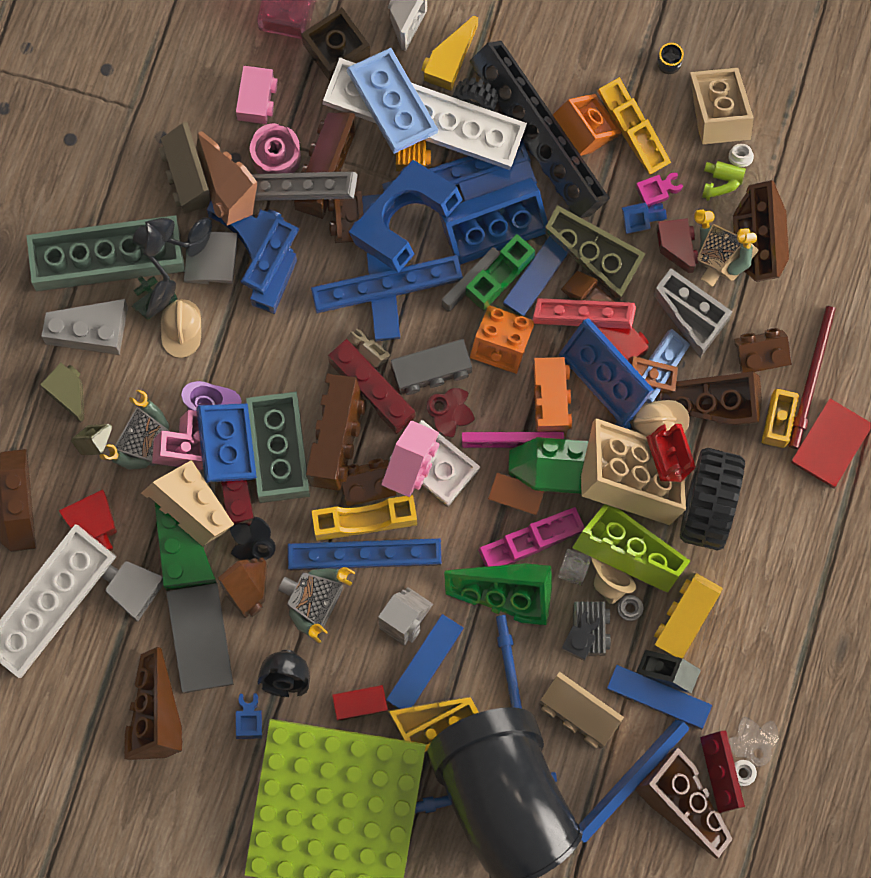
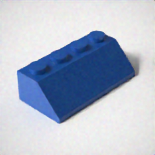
M532 178L461 202L447 218L439 213L453 256H458L460 265L485 256L492 247L497 251L502 250L516 234L525 241L546 234L544 230L548 223L540 190Z

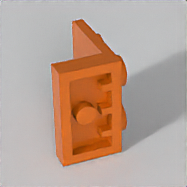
M488 306L475 336L470 358L517 374L524 350L535 325L534 321L500 308Z

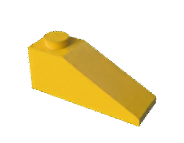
M471 17L432 51L430 58H425L421 71L424 72V81L452 91L478 27V17Z

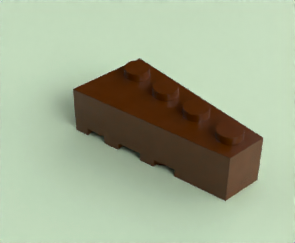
M327 373L325 383L329 386L328 394H322L320 405L322 406L323 418L322 420H317L316 440H318V443H312L306 477L311 487L340 491L342 482L347 480V463L354 455L353 442L354 438L359 436V420L361 415L365 414L367 402L363 398L356 377Z

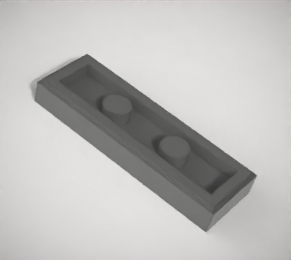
M494 247L442 299V307L447 312L451 311L465 296L466 286L482 270L486 271L496 261L500 252Z

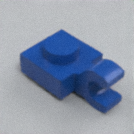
M646 202L622 207L626 234L651 229L650 222L667 219L666 209H663L662 203L654 204L650 208H648Z

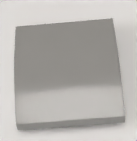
M211 232L207 245L199 254L192 257L186 255L184 282L233 284L238 234Z

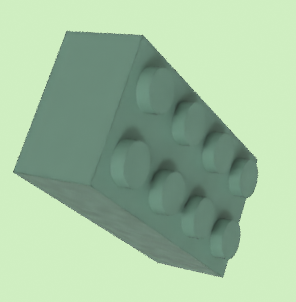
M297 392L246 398L259 502L265 503L310 497L309 482L306 477L307 466Z

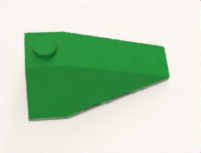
M524 563L445 570L446 595L473 605L482 604L492 608L491 612L497 614L500 612L513 616V620L521 623L547 625L552 593V570L550 565Z

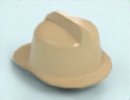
M175 300L162 312V345L167 353L174 357H188L196 352L200 346L201 314L196 304L189 300Z
M672 400L644 403L630 423L633 428L632 431L646 436L651 435L658 427L664 424L667 430L674 424H682L685 433L689 427L690 417L682 404Z
M591 557L593 566L596 569L594 587L605 597L608 603L614 604L626 593H632L636 590V584L630 575Z

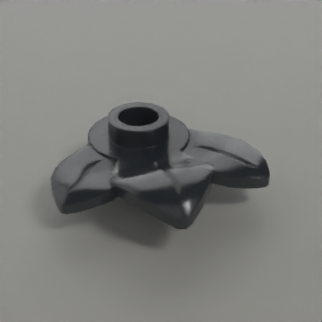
M254 517L250 525L238 523L230 528L231 535L237 543L231 551L234 557L240 560H251L253 558L258 560L264 558V560H267L274 555L276 545L270 538L271 529L263 519ZM259 545H265L267 548L263 549Z

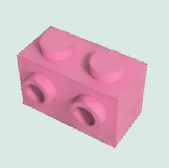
M243 66L236 108L238 121L267 124L268 116L272 117L274 102L270 101L271 94L276 93L278 79L274 78L272 69Z

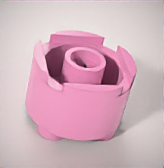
M272 123L262 126L255 132L250 143V154L253 166L259 174L294 173L299 168L301 160L300 145L292 129Z

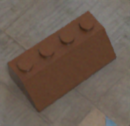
M328 113L326 119L320 121L317 134H320L317 143H312L309 150L311 159L308 165L304 164L301 173L341 172L356 133V117L354 113ZM327 199L292 200L294 201L295 210L321 219L324 218L328 207Z

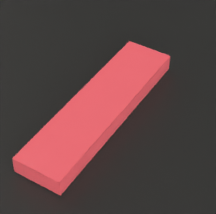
M538 298L533 321L534 324L580 326L583 320L589 318L596 327L631 329L636 306L635 303Z

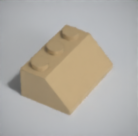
M561 672L557 674L539 703L543 706L541 710L552 718L557 716L564 721L562 725L573 733L578 731L586 736L584 741L594 748L600 746L603 749L624 718Z

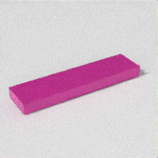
M462 432V447L515 448L537 437L564 439V432Z

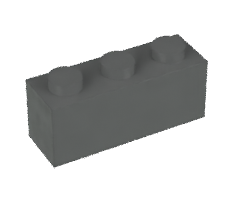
M464 339L391 360V368L399 393H406V395L415 394L420 391V388L430 386V388L439 387L444 384V381L453 378L454 381L463 380L469 376L468 374L472 373V365Z

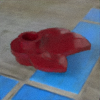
M452 388L445 394L432 395L427 401V412L434 418L435 428L444 436L453 438L456 433V426H465L475 420L470 408L464 404L469 392L463 389ZM437 403H441L444 408L438 411L434 406Z

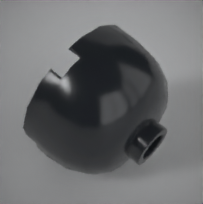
M285 649L266 657L261 665L257 683L258 685L262 684V690L275 696L289 697L288 692H297V696H302L309 689L310 670L303 658L295 654L294 651Z

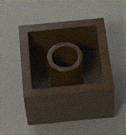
M343 7L301 33L304 47L329 81L332 79L339 58L359 63L371 56L369 43Z

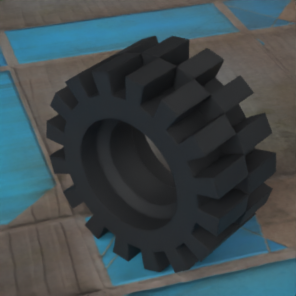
M465 78L463 82L459 81L452 95L453 98L493 112L498 102V94H495L496 90L494 88L490 89L491 85L489 83L484 85V80L480 79L479 82H476V78H471L470 81L468 78Z

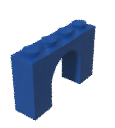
M412 160L408 166L401 170L400 175L392 184L385 188L384 193L369 206L367 212L353 224L349 234L355 245L399 273L415 254L407 240L388 229L393 214L403 206L419 203L427 205L447 218L463 199L457 186L415 160Z

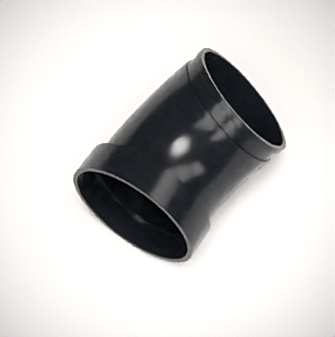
M521 708L491 709L463 718L440 732L428 748V756L435 777L440 784L445 786L462 829L483 868L489 873L490 878H539L568 858L579 845L583 835L542 753L544 741L537 721L530 711Z

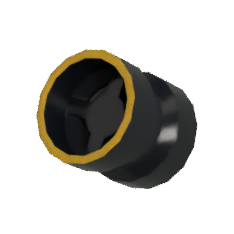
M667 43L662 46L657 61L660 71L665 74L678 72L684 56L682 48L676 43Z

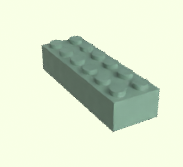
M177 216L159 217L169 218L174 221V231L170 238L181 241ZM158 218L26 235L32 285L36 291L162 275L151 260L143 254L144 249L132 241L134 233L140 226H145L146 221ZM165 242L160 252L153 257L167 274L185 272L182 247Z

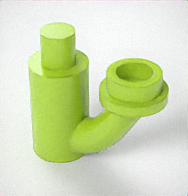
M717 161L716 164L706 162L705 172L712 173L713 178L724 180L728 183L714 188V183H706L702 198H706V201H709L710 197L724 195L737 189L739 185H742L746 168Z

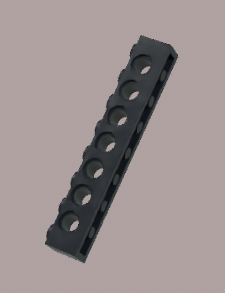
M503 42L487 43L470 60L475 73L484 80L485 85L489 83L491 85L490 89L494 88L496 90L495 94H498V104L505 116L527 123L522 139L528 146L529 152L535 156L541 165L544 174L554 184L557 193L563 197L569 206L570 212L580 218L593 215L610 199Z

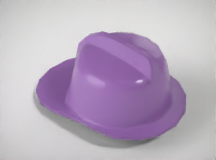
M201 381L187 384L182 389L181 394L187 409L196 411L198 405L242 403L240 396L235 391Z

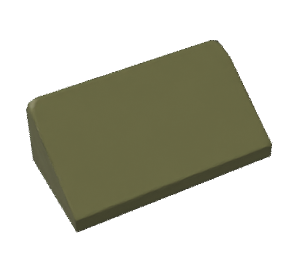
M111 424L87 425L72 438L71 442L81 455H100L105 449L112 426Z

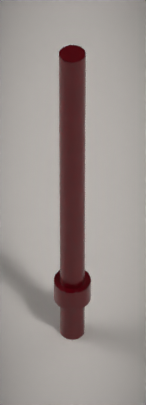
M826 306L798 414L797 417H794L793 432L789 447L792 449H799L803 431H806L809 422L807 416L836 310L832 306Z

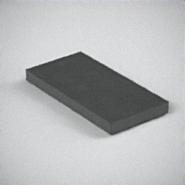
M214 583L168 591L167 599L182 693L234 685L218 584Z

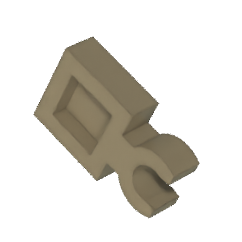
M358 329L355 332H351L346 338L376 368L386 363L391 356L373 339L369 341L364 333Z

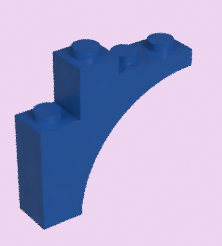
M210 201L207 208L209 218L220 222L233 233L238 234V238L246 247L251 260L255 257L275 218L278 217L284 220L281 217L282 215L274 210H260L257 218L253 214L227 226L222 218L217 217L212 201ZM289 248L264 295L253 290L250 298L252 306L273 314L276 313L297 262L296 253H293V249Z

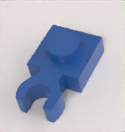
M253 693V701L245 703L243 694H240L239 706L243 711H236V739H262V710L254 711L258 706V695Z

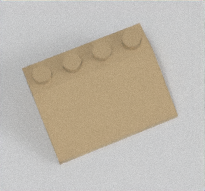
M596 418L592 424L581 474L582 497L671 525L686 510L685 480L682 482L660 481L646 435Z

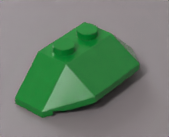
M542 437L532 439L509 450L508 474L518 478L533 490L582 494L581 474L589 441Z

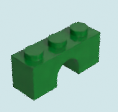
M516 234L500 251L496 261L486 271L482 270L466 286L465 295L480 309L485 311L532 262L535 257V249Z

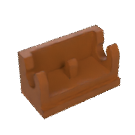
M496 473L488 499L537 515L545 491L533 490L518 479Z

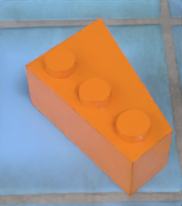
M565 357L534 358L536 432H564V437H566L568 429H572V415L568 414V404H571V390L566 388V380H570V365H565Z

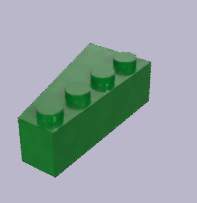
M155 502L163 583L166 591L217 583L203 546L178 526L179 522L169 513H163L160 510L161 507Z

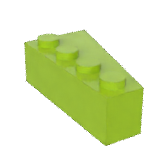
M607 504L602 506L572 547L667 593L690 563L689 559L623 511Z

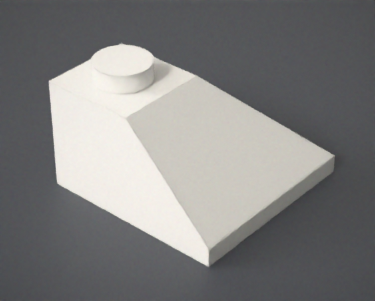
M390 0L388 5L390 19L401 50H407L427 12V0Z

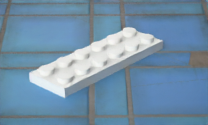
M76 524L73 526L0 619V663L18 678H22L117 557Z

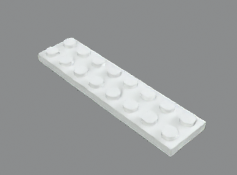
M339 58L323 99V105L343 112L354 113L357 117L376 123L347 73V68L356 63ZM412 83L438 128V133L424 139L425 141L508 170L511 169L527 123Z

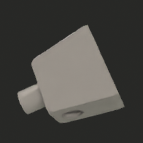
M125 561L119 570L110 565L101 576L110 582L105 590L106 593L137 622L164 585L162 576L128 561Z

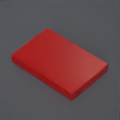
M830 398L791 463L830 487L835 488L869 433L871 422Z

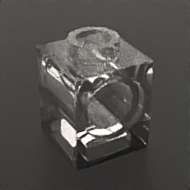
M567 549L558 578L582 586L592 557Z

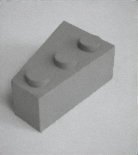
M671 268L658 284L654 293L656 300L700 358L726 325L732 314L730 309Z
M121 299L46 312L42 339L46 345L120 355L128 311L126 300Z
M408 587L406 590H402L401 593L398 592L391 597L378 616L379 629L404 646L408 641L413 643L421 631L420 623L433 606V603Z

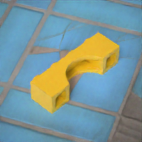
M413 495L410 497L388 498L383 502L363 507H331L311 510L316 541L417 526Z

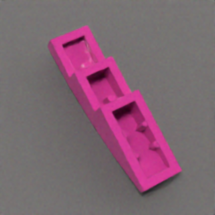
M576 507L534 522L527 528L508 534L503 539L480 547L478 551L485 567L510 565L582 533L585 527Z

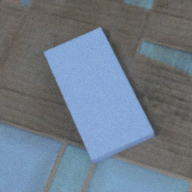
M391 48L347 68L348 75L394 154L438 133V128Z

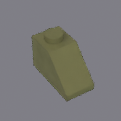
M60 363L40 385L49 396L77 420L82 422L84 420L83 384L79 378L81 374L73 366L69 365L66 367Z

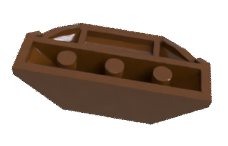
M770 180L749 185L746 190L747 193L740 201L733 215L734 234H737L740 229H749L750 233H755L757 236L756 242L751 244L758 249V252L752 258L751 266L744 271L756 282L780 278L789 260L786 209L774 181Z
M27 449L0 453V543L11 552L36 549Z

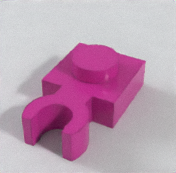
M671 173L663 181L660 175L636 183V189L642 202H646L647 206L650 207L668 200V192L673 194L679 193L683 185L674 186L671 184L672 180L677 179L678 174Z

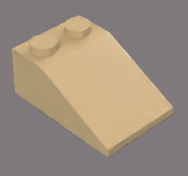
M739 68L690 72L696 120L702 144L751 140L753 115Z

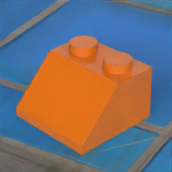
M596 94L568 99L553 114L581 156L591 154L622 134V131Z

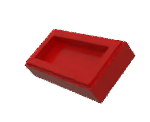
M383 685L332 695L337 721L388 711Z

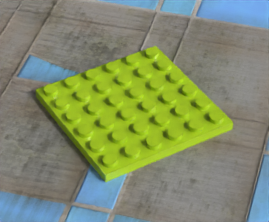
M270 719L244 875L257 878H404L426 744Z

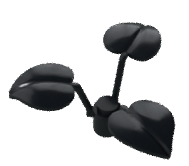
M169 218L146 221L145 226H140L134 233L133 243L144 249L143 254L151 260L163 276V281L158 282L152 292L146 317H152L164 310L172 301L176 290V282L170 280L169 275L153 256L160 252L165 242L187 247L186 255L189 257L199 254L207 245L212 232V220L209 218H202L197 221L188 234V241L185 242L170 238L175 224Z

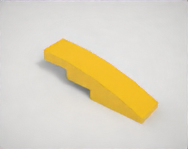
M620 77L597 89L610 115L648 174L650 175L670 164L671 161L649 120H645L635 99H631Z

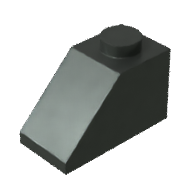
M645 650L636 673L673 689L692 694L701 670L683 658Z

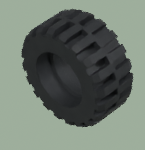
M712 448L701 450L691 480L686 510L682 518L680 539L684 543L717 551L724 548L732 527L743 482L745 460L740 455Z

